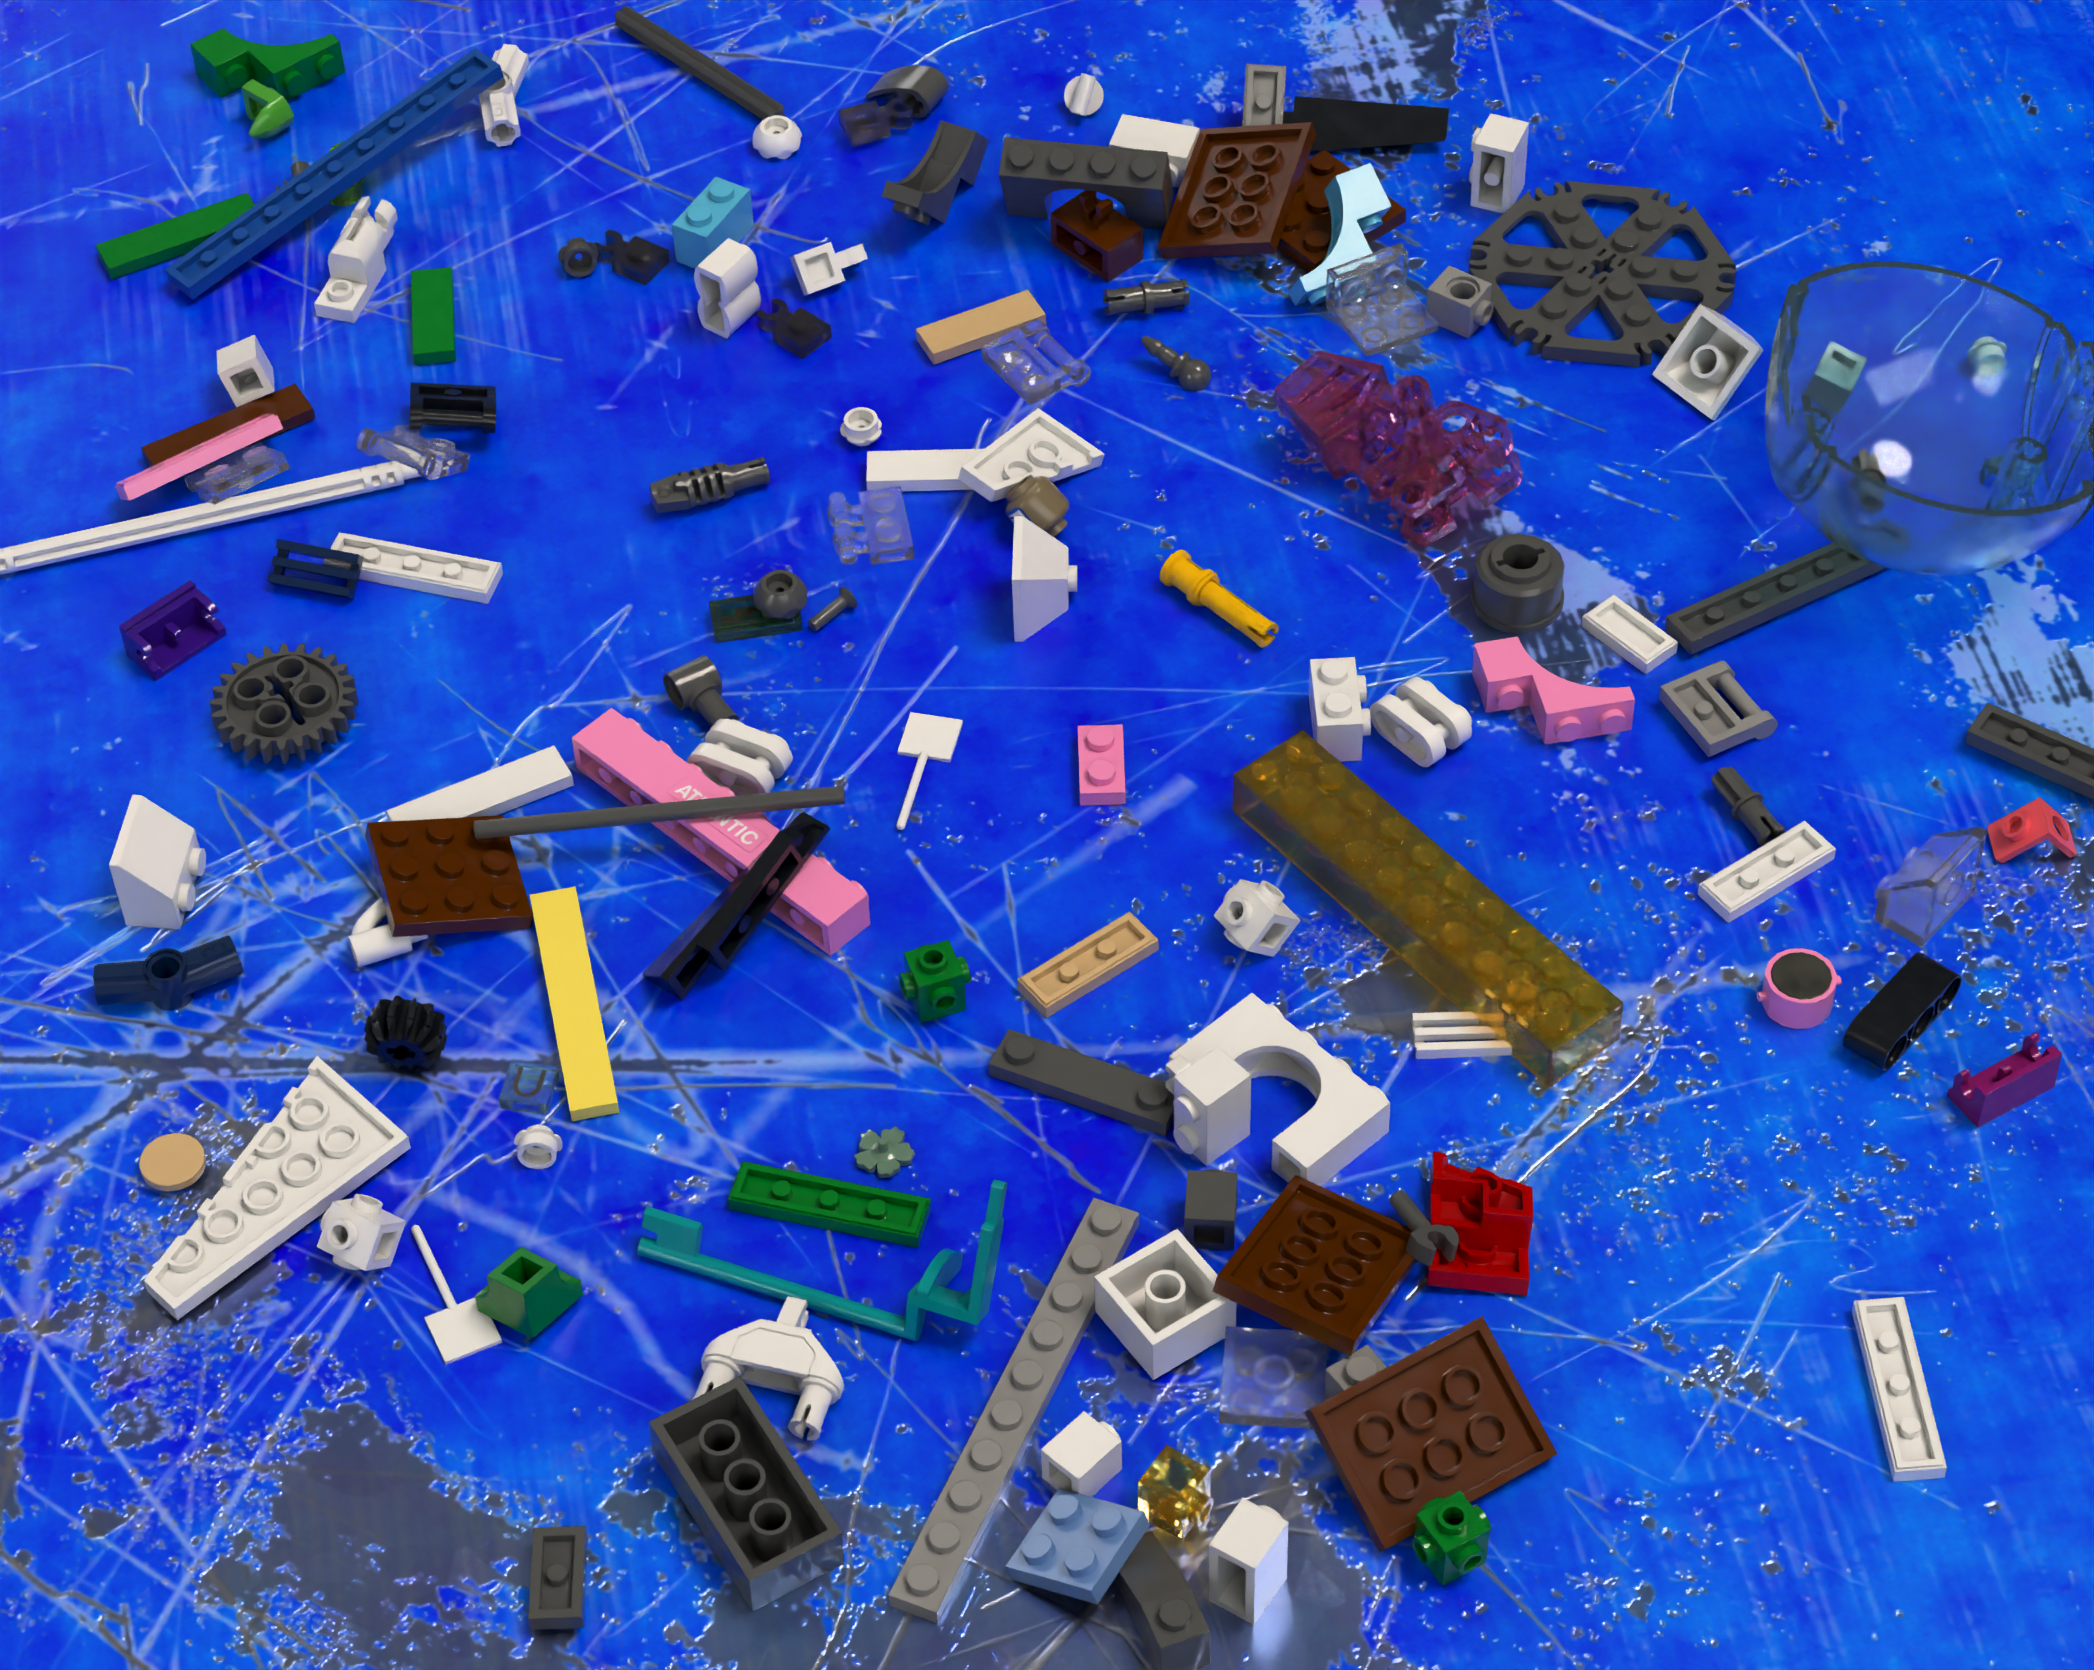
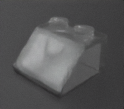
M1973 827L1933 834L1921 848L1913 847L1906 855L1901 868L1894 875L1887 874L1877 886L1874 897L1878 902L1874 920L1922 948L1975 893L1987 831L1981 827Z

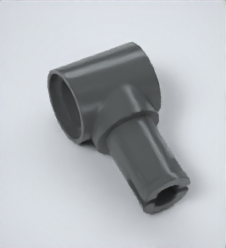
M702 655L663 675L666 692L678 709L683 710L690 707L693 712L700 713L711 727L719 719L739 720L738 715L721 697L722 682L715 665L706 655Z

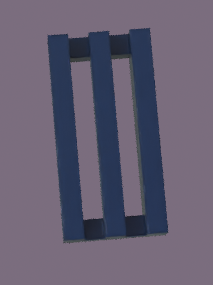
M277 540L276 548L278 549V554L273 556L272 565H274L273 573H269L268 582L274 585L354 600L364 559L362 556L312 545ZM289 553L351 564L350 570L288 559ZM287 568L345 579L347 584L346 587L284 576Z

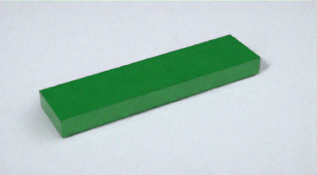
M245 193L96 244L97 254L110 278L115 279L187 254L255 204L249 194Z
M745 1161L741 1163L728 1197L729 1210L916 1248L919 1247L932 1209L930 1198Z

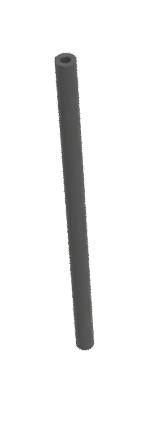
M844 786L479 820L474 821V833L476 839L841 805L846 804Z

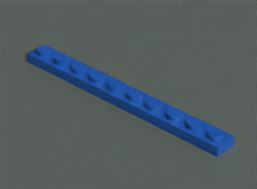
M476 48L164 269L168 281L191 299H195L502 79L504 76L501 66Z

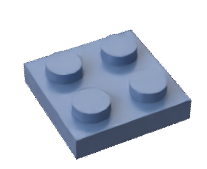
M1058 1488L1007 1563L1006 1569L1012 1580L1098 1604L1145 1534L1150 1523L1144 1511Z

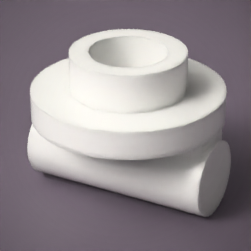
M1081 73L1080 76L1073 78L1065 88V104L1070 112L1076 115H1091L1103 103V89L1094 76Z

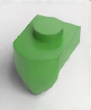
M251 79L241 87L247 118L254 121L249 131L250 137L256 139L271 138L292 125L294 114L288 102L276 90L268 88L254 79Z

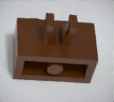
M1084 190L1050 213L1051 244L1106 282H1110L1143 259V228L1134 220L1128 219L1113 209V202L1108 198L1100 200L1096 197L1097 193L1095 191Z

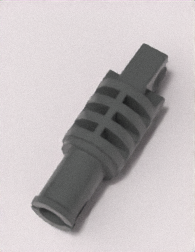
M764 457L730 466L726 463L718 462L714 463L713 466H703L702 469H691L688 473L687 471L679 472L650 484L651 501L657 513L692 509L696 508V505L704 506L708 502H711V504L719 502V499L723 501L731 499V496H734L735 491L769 484V469L767 464H765Z

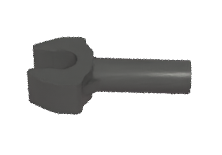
M1405 1191L1395 1192L1390 1197L1389 1203L1411 1230L1406 1247L1407 1252L1416 1260L1431 1266L1437 1248L1449 1262H1453L1459 1243V1236L1452 1226L1431 1225Z

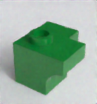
M520 1247L487 1275L488 1285L475 1295L478 1311L533 1339L582 1297L583 1290L581 1280L559 1270L558 1265Z

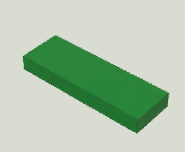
M452 267L411 271L414 364L456 361V336Z

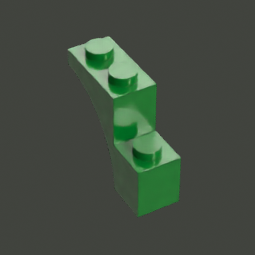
M222 28L190 44L196 75L221 98L240 89L244 84L254 79L268 88H273L288 101L345 72L340 41L333 34L300 44L264 45L243 40Z

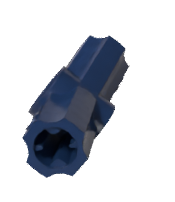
M226 935L182 953L175 949L164 948L151 953L145 961L97 964V966H94L93 975L97 1005L153 1001L156 1007L162 1010L173 1011L186 1006L192 1000L195 991L242 974L244 971L231 937Z

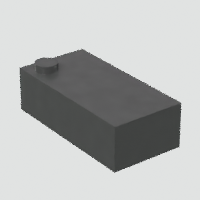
M741 1376L649 1421L653 1455L752 1612L844 1564L842 1531Z

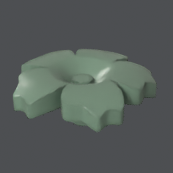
M898 1127L882 1130L881 1138L871 1129L866 1133L860 1134V1152L854 1155L858 1168L864 1169L868 1173H873L877 1169L879 1178H891L901 1171L900 1166L912 1163L915 1150L910 1148L909 1143L904 1142L905 1132L899 1130Z

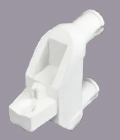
M787 1296L776 1322L759 1319L730 1330L709 1343L701 1358L704 1374L692 1400L738 1376H741L745 1384L799 1395L800 1399L794 1415L790 1419L788 1429L793 1435L803 1439L806 1427H809L807 1440L812 1441L820 1436L821 1427L829 1405L834 1404L841 1398L844 1382L835 1363L812 1334V1330L805 1328L809 1318L808 1311L806 1310L807 1300Z

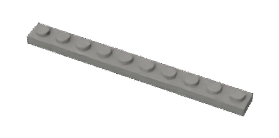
M1096 1198L1092 1199L888 1595L890 1607L938 1624L1095 1313L1094 1276L1122 1260L1139 1226V1212Z

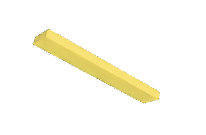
M576 886L530 894L571 1121L620 1113Z

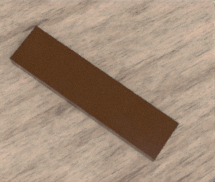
M293 384L141 447L143 458L152 467L263 414L278 415L284 429L246 446L249 447L315 419L314 410L297 385Z

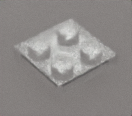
M1226 1326L1219 1423L1313 1429L1304 1412L1324 1401L1327 1345L1294 1330Z

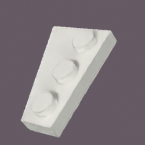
M1037 408L961 466L958 479L990 502L1005 498L1015 485L1030 474L1034 478L1045 476L1052 482L1100 467L1105 454Z

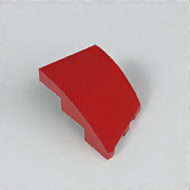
M1433 1151L1428 1221L1431 1225L1452 1226L1458 1233L1459 1243L1453 1262H1449L1442 1255L1441 1251L1436 1248L1432 1265H1427V1286L1527 1295L1530 1280L1528 1248L1533 1223L1532 1187L1511 1179L1500 1178L1493 1172L1477 1167L1474 1172L1466 1171L1448 1164L1447 1154Z

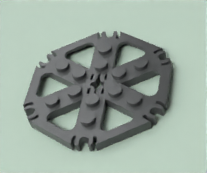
M1565 181V187L1559 182L1554 183L1552 196L1544 194L1540 188H1535L1533 198L1528 191L1473 240L1468 274L1492 283L1491 302L1494 304L1492 317L1507 340L1514 335L1515 346H1519L1525 340H1533L1531 354L1538 355L1542 352V358L1640 368V361L1646 366L1651 365L1652 352H1659L1663 357L1697 309L1696 307L1679 323H1667L1659 317L1646 297L1701 302V305L1722 314L1732 305L1736 264L1693 206L1687 212L1688 202L1682 201L1675 207L1669 206L1670 193L1668 192L1660 195V189ZM1588 199L1619 204L1631 202L1638 207V210L1605 239L1582 203ZM1531 216L1541 222L1558 248L1510 244L1503 237L1522 219ZM1686 230L1692 233L1707 254V257L1700 261L1651 257L1676 233ZM1497 283L1552 289L1531 308L1521 310L1510 304ZM1598 307L1619 339L1615 341L1572 337L1568 334Z

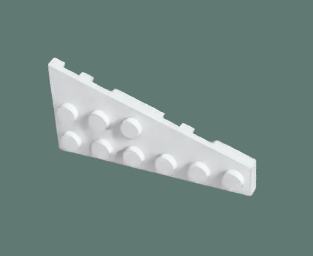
M318 1056L309 1065V1074L298 1088L292 1087L283 1099L284 1107L272 1122L264 1123L222 1178L224 1185L212 1200L207 1198L197 1210L198 1218L187 1233L176 1237L144 1279L147 1292L177 1321L324 1213L331 1206L332 1201L343 1199L411 1148L409 1137Z

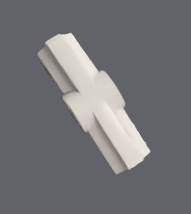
M503 44L500 50L495 51L492 60L501 66L504 77L478 95L486 139L495 143L498 147L512 145L513 141L521 136L515 97L529 66L528 54L522 52L517 45Z

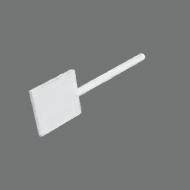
M910 712L897 753L898 755L917 757L918 760L896 824L898 830H903L906 826L927 759L951 762L963 720Z
M412 1226L411 1232L447 1306L444 1310L424 1317L445 1364L448 1365L502 1343L492 1318L478 1311L475 1297L459 1304L456 1303L420 1226Z

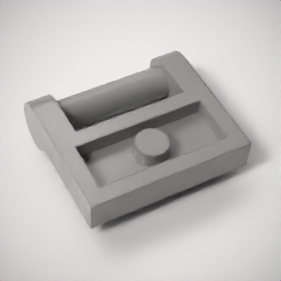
M1725 661L1716 662L1660 686L1659 699L1708 757L1754 737L1758 740L1765 739L1774 733L1778 726V721L1767 710L1762 711L1734 679L1735 672ZM1716 690H1721L1744 719L1738 717Z

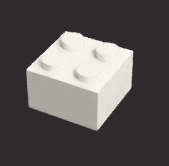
M1178 1229L1094 1276L1095 1312L1153 1380L1236 1332V1302L1212 1292L1217 1273Z

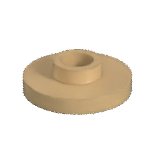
M172 1133L154 1139L145 1147L140 1156L139 1167L143 1179L151 1187L161 1191H177L192 1185L201 1177L206 1167V1156L202 1145L194 1137L181 1133Z

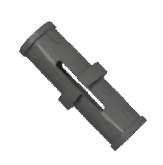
M1186 279L1151 284L1148 280L1141 281L1138 286L1104 289L1103 304L1108 303V306L1104 307L1107 316L1134 311L1150 314L1157 308L1180 305L1188 306L1190 294L1189 291L1184 292V289L1188 288V283Z

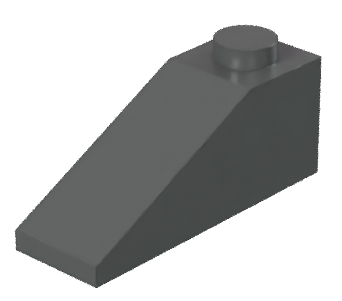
M1152 1531L1147 1532L1143 1535L1115 1577V1580L1155 1670H1196L1210 1665L1211 1631L1191 1587Z

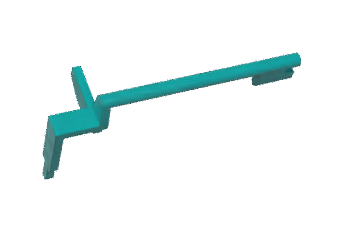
M994 1179L991 1184L986 1219L982 1224L971 1288L966 1293L946 1288L948 1283L961 1270L963 1254L945 1248L934 1257L922 1279L908 1292L905 1317L701 1254L699 1251L703 1230L702 1223L649 1206L646 1207L643 1214L642 1227L656 1233L657 1240L643 1236L639 1242L637 1254L784 1301L787 1296L807 1300V1308L917 1342L922 1332L926 1310L974 1325H978L988 1314L1004 1224L1002 1213L1007 1183Z

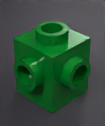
M949 940L932 945H923L917 949L904 952L905 972L899 974V983L905 1000L912 1001L921 1023L966 1010L965 985L971 983V976L964 956L956 957Z
M1459 1490L1444 1499L1438 1497L1430 1500L1416 1513L1412 1546L1419 1560L1425 1566H1428L1440 1584L1444 1586L1486 1563L1491 1525L1485 1512L1478 1505L1472 1506Z

